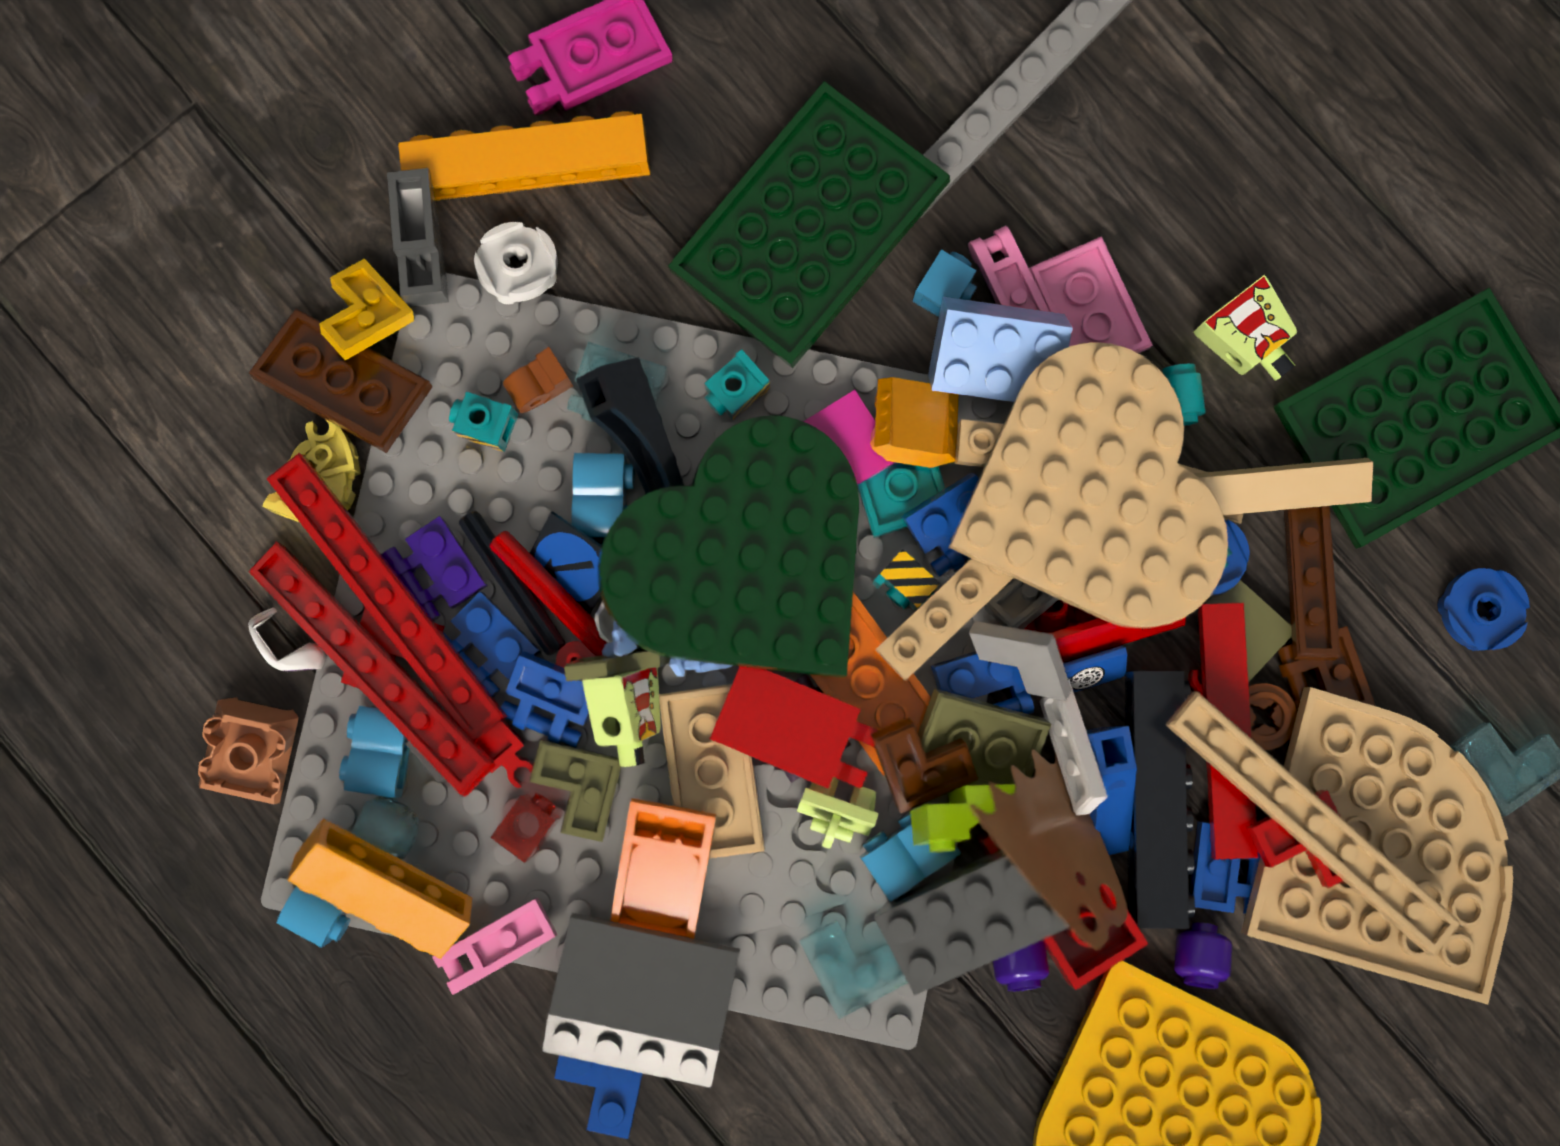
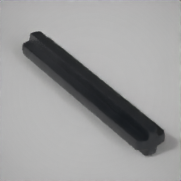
M474 510L464 515L459 520L460 527L544 653L552 655L559 651L565 645L564 639L532 591L490 549L489 545L495 536L480 513Z

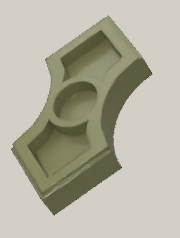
M636 648L623 656L612 655L605 657L600 655L579 658L564 666L566 682L605 678L629 671L661 667L667 664L670 658L654 654L643 648Z

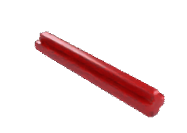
M505 530L499 533L490 543V549L595 656L602 655L607 642L599 636L595 620L509 531Z

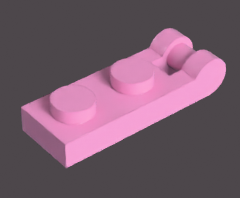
M1007 226L995 230L994 236L985 240L979 237L968 243L970 254L974 262L979 266L996 304L1049 312ZM1000 250L1004 254L1005 259L994 263L991 254Z
M537 897L452 945L441 959L435 956L432 958L438 968L443 967L450 980L446 984L453 995L551 940L558 934ZM465 953L474 967L466 972L458 960V957Z

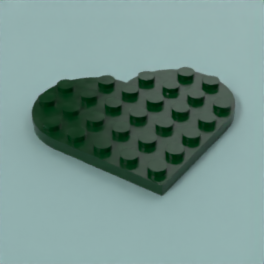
M775 415L760 416L733 425L716 438L706 450L696 468L692 486H671L641 496L625 508L613 522L600 549L597 572L601 598L609 616L613 617L618 626L627 634L626 637L649 652L663 657L839 678L847 676L859 517L858 486L847 458L825 433L795 418Z

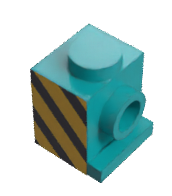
M742 349L735 354L736 356L704 383L705 389L708 392L704 397L707 403L719 416L726 412L732 420H735L770 389L769 379ZM731 379H738L742 385L738 391L732 392L726 388V383Z
M466 391L463 400L456 399L449 414V422L454 423L452 431L458 437L505 453L519 414L511 405L502 404ZM484 411L485 420L480 424H474L473 419L476 412Z
M903 549L872 583L877 589L884 583L889 588L885 594L898 607L905 610L909 606L914 611L918 610L934 594L933 591L940 584L937 579Z

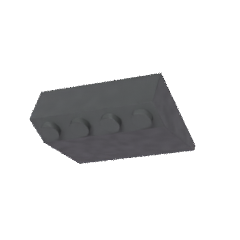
M572 913L548 1013L542 1052L711 1088L740 949Z

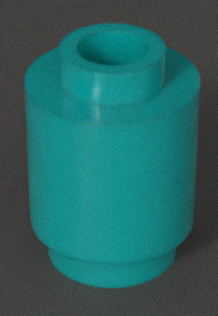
M1178 364L1163 368L1162 373L1168 379L1179 400L1183 425L1188 426L1198 423V416L1204 415L1206 410L1201 374L1196 373L1195 364Z

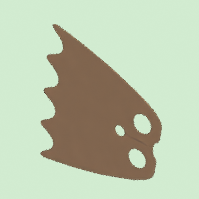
M1032 749L1035 765L1034 778L1025 776L1012 765L1011 771L1015 782V793L1012 795L1007 794L990 782L989 787L995 806L994 813L988 814L974 804H970V807L995 842L1045 902L1084 942L1095 949H1099L1108 941V928L1111 925L1120 927L1127 918L1128 911L1122 888L1100 832L1095 829L1090 814L1076 815L1074 813L1056 753L1055 763L1050 764L1038 752ZM1076 872H1080L1083 875L1086 883L1085 886H1081L1078 883ZM1101 884L1107 885L1113 892L1116 899L1115 910H1110L1103 903L1099 893ZM1080 905H1086L1093 912L1097 922L1095 932L1089 931L1083 925L1079 915Z

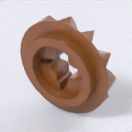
M1267 683L1250 685L1249 704L1258 709H1265L1267 706L1274 704L1270 708L1271 711L1268 714V718L1272 721L1271 724L1276 727L1274 729L1272 726L1259 724L1251 729V738L1263 750L1278 748L1291 738L1297 716L1295 703L1290 695L1278 686ZM1250 708L1251 727L1254 725L1253 722L1256 719V715L1252 712V708Z

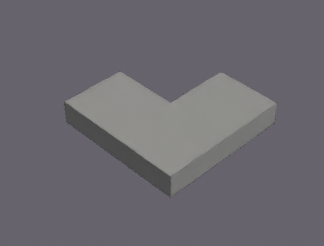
M974 622L969 634L979 660L1018 667L1028 694L1062 701L1067 700L1072 689L1054 635L984 622Z

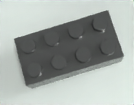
M1002 849L907 892L891 902H886L874 916L914 996L1069 928L1030 885Z

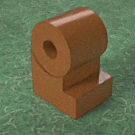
M550 347L535 355V360L515 370L503 382V386L520 413L531 411L573 387Z

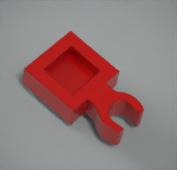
M502 719L478 738L475 743L496 764L490 771L491 773L502 765L507 771L510 783L516 788H521L522 782L516 778L514 771L519 767H526L531 773L533 762L527 758L520 757L516 753L524 746V741Z

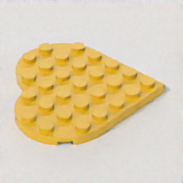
M1121 961L1105 971L1040 1111L1034 1130L1033 1146H1316L1321 1127L1320 1098L1316 1095L1313 1081L1309 1075L1310 1071L1306 1064L1282 1040L1125 961Z

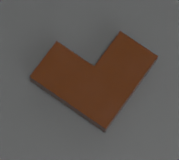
M910 718L870 734L894 803L900 813L978 780L967 744L962 738L924 753L915 724Z

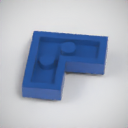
M559 1055L554 1079L596 1087L587 1130L625 1139L629 1138L643 1073Z

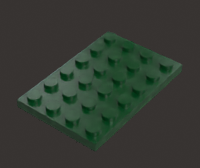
M824 81L668 265V268L674 275L793 369L949 184L950 175Z
M1490 288L1273 406L1305 463L1369 458L1373 461L1371 502L1331 506L1355 549L1365 546L1560 438V404Z

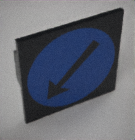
M552 511L530 554L590 615L601 597L597 572L602 545Z

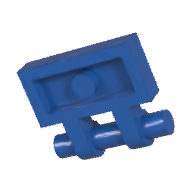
M972 472L901 516L922 552L926 554L938 546L942 556L930 563L931 568L938 577L951 569L956 572L965 565V560L970 558L948 546L951 542L950 538L953 537L979 480L977 475Z
M479 592L450 621L461 634L452 641L443 632L492 697H495L500 691V688L490 679L498 670L510 680L517 659L523 651L534 656L541 651L483 592ZM472 644L488 659L480 667L464 653Z
M523 651L517 659L505 692L521 700L519 706L506 700L503 702L501 709L507 715L505 719L512 721V726L522 731L529 728L548 736L547 741L556 744H561L562 742L577 748L583 733L568 727L569 720L582 726L588 720L589 711L583 681L566 682L565 669ZM537 706L556 714L554 720L534 713V707Z
M1200 821L1197 824L1194 871L1191 875L1189 890L1194 895L1195 907L1234 913L1236 896L1245 897L1243 913L1246 914L1261 856L1258 852V858H1247L1249 859L1246 883H1239L1240 859H1213L1211 854L1210 823Z

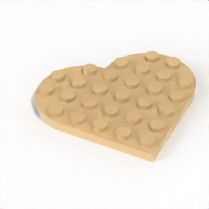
M1094 342L1077 344L1056 352L1043 361L1023 383L948 547L1105 621L1124 627L1150 628L1166 625L1186 617L1209 598L1225 568L1228 536L1222 511L1212 492L1196 475L1177 464L1183 444L1184 425L1179 400L1168 379L1152 362L1137 352L1115 344Z

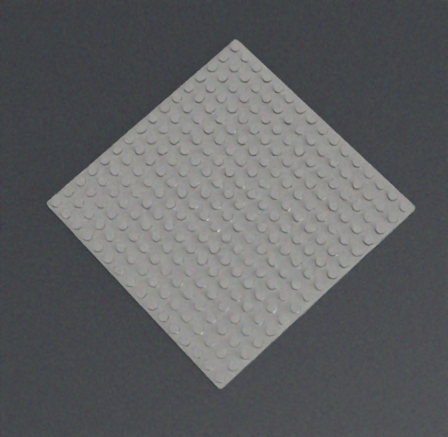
M446 273L449 302L410 307L413 310L414 321L399 330L392 357L393 362L430 381L432 389L387 453L371 445L353 519L381 554L391 547H396L404 559L414 553L405 539L438 516H441L488 586L480 592H483L541 650L536 655L537 657L556 664V656L559 651L552 655L544 653L460 527L459 520L467 513L475 510L480 513L495 537L505 530L509 531L529 553L552 511L572 524L574 453L625 454L610 435L590 419L576 378L599 366L639 357L644 373L648 378V384L657 410L661 415L672 452L676 457L684 486H689L693 482L700 459L716 438L733 425L744 420L775 415L805 421L853 390H856L875 420L876 408L874 404L878 379L895 377L930 383L926 374L808 350L792 369L755 338L543 293L531 300L503 304L497 300L496 296L485 290L479 280ZM550 347L573 387L531 411L520 413L503 386V382L515 370L535 360V355ZM742 349L769 379L770 389L735 420H732L726 412L719 416L707 403L704 397L708 392L705 389L704 383L736 356L735 354ZM731 379L726 383V388L734 392L738 391L742 384L738 379ZM466 391L502 404L511 405L518 412L519 415L505 453L458 437L452 431L454 423L449 422L451 407L456 399H464ZM959 394L958 423L963 419L1004 424L1014 402ZM484 411L476 412L473 419L474 424H480L485 420ZM951 462L940 465L939 469L945 488L971 472L980 478L984 467L959 465ZM636 471L634 489H627L626 505L628 506L645 495ZM859 494L853 592L888 638L915 611L909 606L905 610L898 607L885 594L889 588L884 583L879 589L872 583L902 549L940 582L933 591L934 593L959 570L954 572L951 569L938 577L930 566L931 562L942 556L938 546L925 554L920 550L908 528L873 538ZM595 540L597 543L602 545L603 540ZM423 566L413 572L423 589H427L434 584ZM339 575L334 598L360 623L365 606L342 576ZM477 594L454 609L449 607L443 597L433 603L441 615L434 623L445 626L443 632L452 641L461 632L450 621ZM534 594L564 639L565 644L572 641H580ZM601 597L590 614L594 620L595 613L603 601ZM985 605L914 672V675L930 696H932L934 688L937 689L931 665L976 651L969 634L975 621L1001 625L985 610ZM473 644L464 652L478 667L488 660ZM324 652L326 660L323 668L316 670L261 896L262 905L268 909L282 911L289 896L297 886L288 881L294 855L322 818L472 897L470 925L454 944L538 897L558 935L512 962L558 972L572 913L610 921L631 798L664 804L671 796L661 711L660 732L642 740L645 763L637 766L621 767L603 842L560 832L570 791L530 782L531 773L526 767H519L514 771L516 778L522 782L521 788H516L510 783L507 771L501 765L493 773L489 772L472 792L465 797L461 796L447 781L438 783L410 750L402 797L392 798L345 791L344 781H341L339 778V770L343 757L345 755L349 756L351 751L352 739L347 738L349 718L352 713H357L359 706L377 707L359 688L340 683L344 672ZM396 656L395 661L445 711L407 660ZM668 662L658 667L659 694L733 684L740 666L733 665L726 669L696 673L695 670H685L684 677H678ZM765 669L822 693L809 674ZM498 670L490 678L500 688L498 694L493 697L500 707L505 700L519 706L521 699L505 693L510 680ZM988 694L973 699L986 702ZM537 706L534 707V713L554 720L556 714ZM590 715L583 726L569 720L568 727L583 733L577 748L618 758L617 745L599 746L595 742ZM503 718L524 741V746L516 753L520 757L527 758L534 763L539 740L547 741L548 736L529 728L522 731L513 727L512 721ZM849 737L840 761L868 772L862 787L876 792L874 812L879 814L869 836L853 832L850 843L834 838L830 849L822 847L825 834L811 830L810 826L813 817L800 813L792 830V840L796 846L805 850L824 851L827 854L816 876L817 886L824 892L846 896L848 900L844 904L806 918L805 911L801 905L789 903L782 908L780 913L783 925L715 941L711 930L706 927H697L695 939L740 949L728 1005L729 1011L911 1050L917 1044L928 990L914 996L876 923L874 916L889 900L859 856L866 852L863 844L882 831L889 836L901 828L898 820L908 812L927 804H949V796L946 793L900 813L894 803L885 775L881 774L859 742ZM753 758V765H770ZM774 766V773L767 787V798L772 805L779 808H798L805 788L809 789L812 782ZM839 780L834 798L849 803L855 786ZM766 811L762 814L763 835L774 836L779 833L782 827L780 816L773 811ZM755 853L749 859L748 869L753 876L764 878L772 872L773 861L766 853ZM728 856L718 869L727 867L732 860V856ZM954 859L925 877L905 893L951 873ZM804 861L796 862L790 868V880L799 887L809 885L814 879L812 866ZM707 885L703 889L701 907L709 911L716 910L723 902L722 891L717 886ZM756 894L744 896L739 903L740 913L746 919L754 920L759 918L764 911L763 900ZM351 913L346 915L351 919L350 927L394 936L378 930L373 924Z

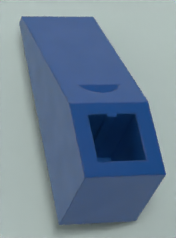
M1129 726L1099 727L1086 730L1108 796L1090 813L1095 829L1100 832L1109 855L1129 851L1137 772Z

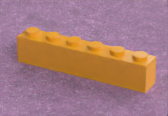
M628 111L616 112L610 118L594 119L590 116H579L573 118L568 123L554 124L550 121H538L526 128L514 129L511 126H496L490 132L474 134L471 131L460 130L451 133L449 137L433 138L428 135H418L412 137L410 141L398 142L401 171L428 168L435 200L650 175L646 132L642 114L634 115V113Z

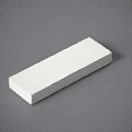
M1073 689L1066 701L1042 697L1039 702L1044 718L1052 724L1049 734L1074 813L1076 815L1090 814L1108 796Z

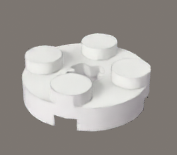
M520 222L500 224L485 233L481 239V246L478 252H475L474 264L480 283L485 290L496 296L497 300L503 304H513L536 298L548 288H551L556 282L558 260L554 243L543 230L537 227L535 231L532 228L524 227L523 223ZM516 255L519 260L526 258L527 262L523 263V266L520 268H510L506 264H510L509 258Z

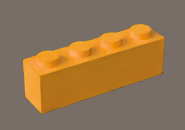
M322 818L294 855L288 877L289 882L297 885L302 891L314 894L336 905L341 911L351 913L373 924L378 930L390 933L410 943L417 950L427 952L439 959L446 954L470 925L472 897Z

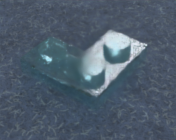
M1481 723L1450 745L1454 751H1459L1478 772L1491 792L1501 816H1508L1560 779V749L1549 734L1538 735L1512 754L1491 723Z
M838 920L799 939L838 1019L908 983L887 942L856 958Z

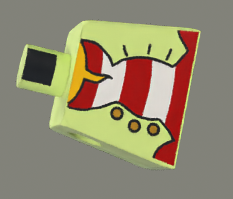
M1265 275L1210 316L1194 331V334L1241 375L1247 373L1260 362L1276 381L1296 366L1280 346L1297 334V329Z
M658 667L624 672L605 678L582 680L595 742L599 746L617 745L620 767L644 764L642 740L658 734L661 729Z

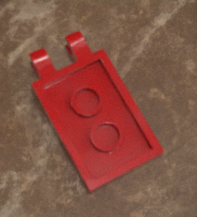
M740 666L710 736V740L827 789L833 777L862 788L868 772L840 761L849 737L874 747L870 734L879 730L857 722L856 720L861 709L768 670Z

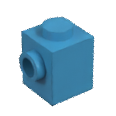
M941 249L916 289L913 302L939 317L943 297L963 300L971 299L977 286L972 284L977 270L973 269L971 262L961 254L956 252L948 254Z

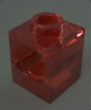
M537 792L533 797L529 794L521 795L490 838L526 863L534 857L561 819L554 813L556 805ZM525 812L533 814L538 820L539 828L534 836L525 835L519 828V819Z

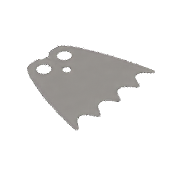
M754 765L760 816L766 811H773L782 820V827L779 833L774 836L763 835L765 851H762V853H766L771 857L773 869L764 878L753 876L748 869V862L755 853L733 855L730 864L723 869L718 868L728 856L709 859L704 887L707 885L717 886L722 891L723 902L719 908L712 911L700 907L697 927H706L711 930L714 935V941L783 925L780 913L782 908L789 903L801 905L805 911L806 918L844 904L848 900L846 896L824 892L817 886L816 876L827 857L826 852L801 849L793 842L792 830L800 816V812H797L798 808H779L769 802L767 787L774 773V766ZM672 795L664 804L673 806ZM799 861L809 863L814 870L813 881L805 887L794 885L789 877L791 866ZM748 894H756L764 902L762 915L754 920L746 919L739 910L741 899Z

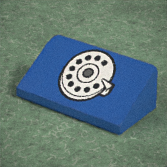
M1116 646L1064 662L1063 665L1073 692L1125 676L1127 666L1126 647Z

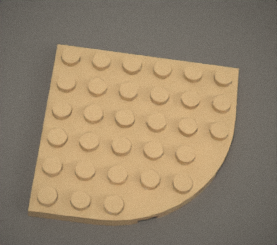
M1304 687L1284 768L1311 792L1328 790L1341 818L1456 917L1461 924L1436 956L1429 955L1345 881L1331 888L1323 887L1304 851L1273 868L1266 867L1260 857L1241 933L1489 1004L1508 925L1513 891V868L1511 865H1508L1504 840H1508V835L1491 792L1468 760L1459 751H1454L1442 739L1437 737L1438 734L1430 728L1411 718L1383 708L1312 687Z

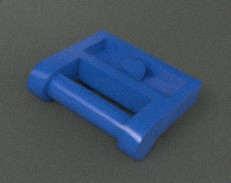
M976 651L931 665L937 689L973 699L1009 687L1012 698L993 705L1026 714L1034 713L1032 698L1025 689L1018 667L979 660Z

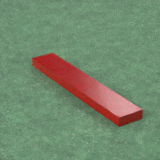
M1244 603L1202 604L1198 608L1203 697L1251 738ZM1206 761L1212 858H1258V850L1246 828L1256 823L1255 803Z

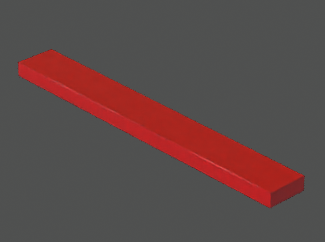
M298 453L266 478L448 715L474 742L507 716L303 454Z
M276 541L248 571L461 796L467 797L496 766L485 752L283 544Z

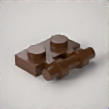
M1347 626L1338 628L1340 658L1337 660H1293L1292 644L1282 646L1278 650L1282 663L1278 667L1282 677H1287L1297 712L1303 689L1308 687L1303 672L1313 669L1320 690L1375 706Z

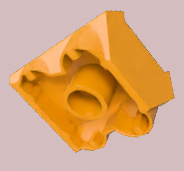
M895 377L878 379L874 404L876 408L875 427L870 439L873 451L881 455L886 461L928 468L955 462L959 394L932 391L931 383Z

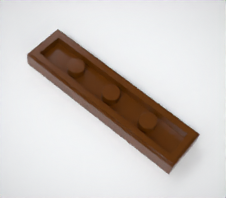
M1321 506L1284 510L1293 660H1337L1340 658L1330 507Z

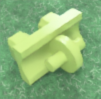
M835 777L832 778L828 789L812 782L809 789L805 788L797 812L813 817L810 829L825 834L822 847L830 849L834 838L850 843L853 832L869 836L879 814L874 812L875 791L855 786L848 803L834 798L839 782Z

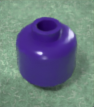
M1192 923V930L1183 931L1177 935L1174 970L1179 976L1184 978V984L1208 989L1219 988V982L1226 981L1231 974L1232 942L1228 937L1218 933V926Z
M1042 940L992 961L995 979L1000 984L1007 985L1009 992L1042 987L1041 980L1047 978L1050 973L1046 947Z

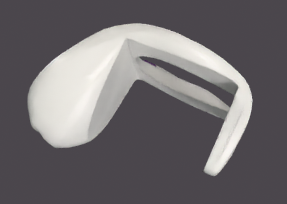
M275 608L265 610L249 620L248 627L251 637L263 658L272 667L281 671L323 668L326 655L315 643H308L278 661L257 631L258 627L277 613Z

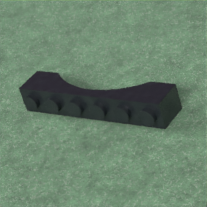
M639 357L602 365L576 378L590 419L605 430L623 450L637 473L645 495L661 488L684 486L676 457L672 452L661 415L657 410L648 384V378L644 373Z

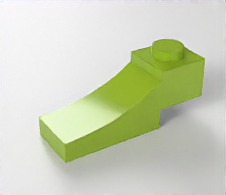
M1015 784L996 785L1007 794L1012 795L1015 793ZM989 785L963 786L948 793L949 804H927L911 810L913 846L929 845V852H948L956 850L955 843L970 839V829L980 822L973 813L970 804L976 805L988 814L994 813L995 806Z

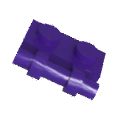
M438 516L405 539L414 552L407 558L403 559L396 547H391L382 553V556L433 621L441 616L433 604L441 597L445 599L450 608L454 609L488 586L441 516ZM422 566L434 583L427 589L422 588L413 574L414 571Z

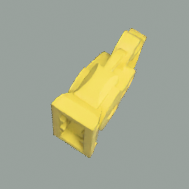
M326 419L325 421L329 424V430L324 435L317 434L318 427L313 421L306 423L305 429L308 440L303 441L295 448L290 459L298 453L303 454L348 511L356 496L352 491L353 480L355 476L361 474L356 447L351 443L344 429ZM277 492L267 496L262 507L277 515L299 522Z

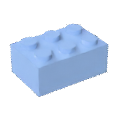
M943 297L928 373L932 391L1014 402L1028 376L1048 357L1069 347L1073 327L1066 315L1061 313Z

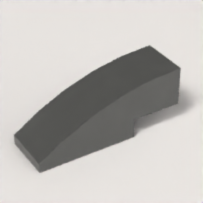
M428 168L388 172L393 251L398 259L400 296L409 307L447 303L449 299L443 246L430 171Z

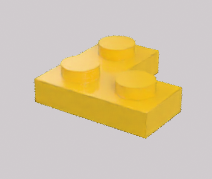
M364 258L330 277L332 288L349 307L319 323L321 334L346 361L412 323L414 315L413 310Z

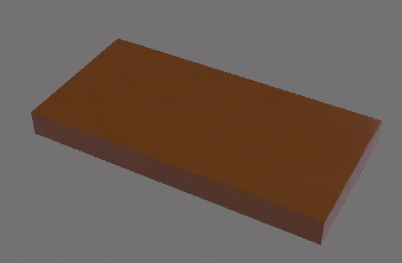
M296 308L252 367L249 374L256 381L387 453L432 389L430 381L370 348H366L345 361L321 334L319 326L321 322Z

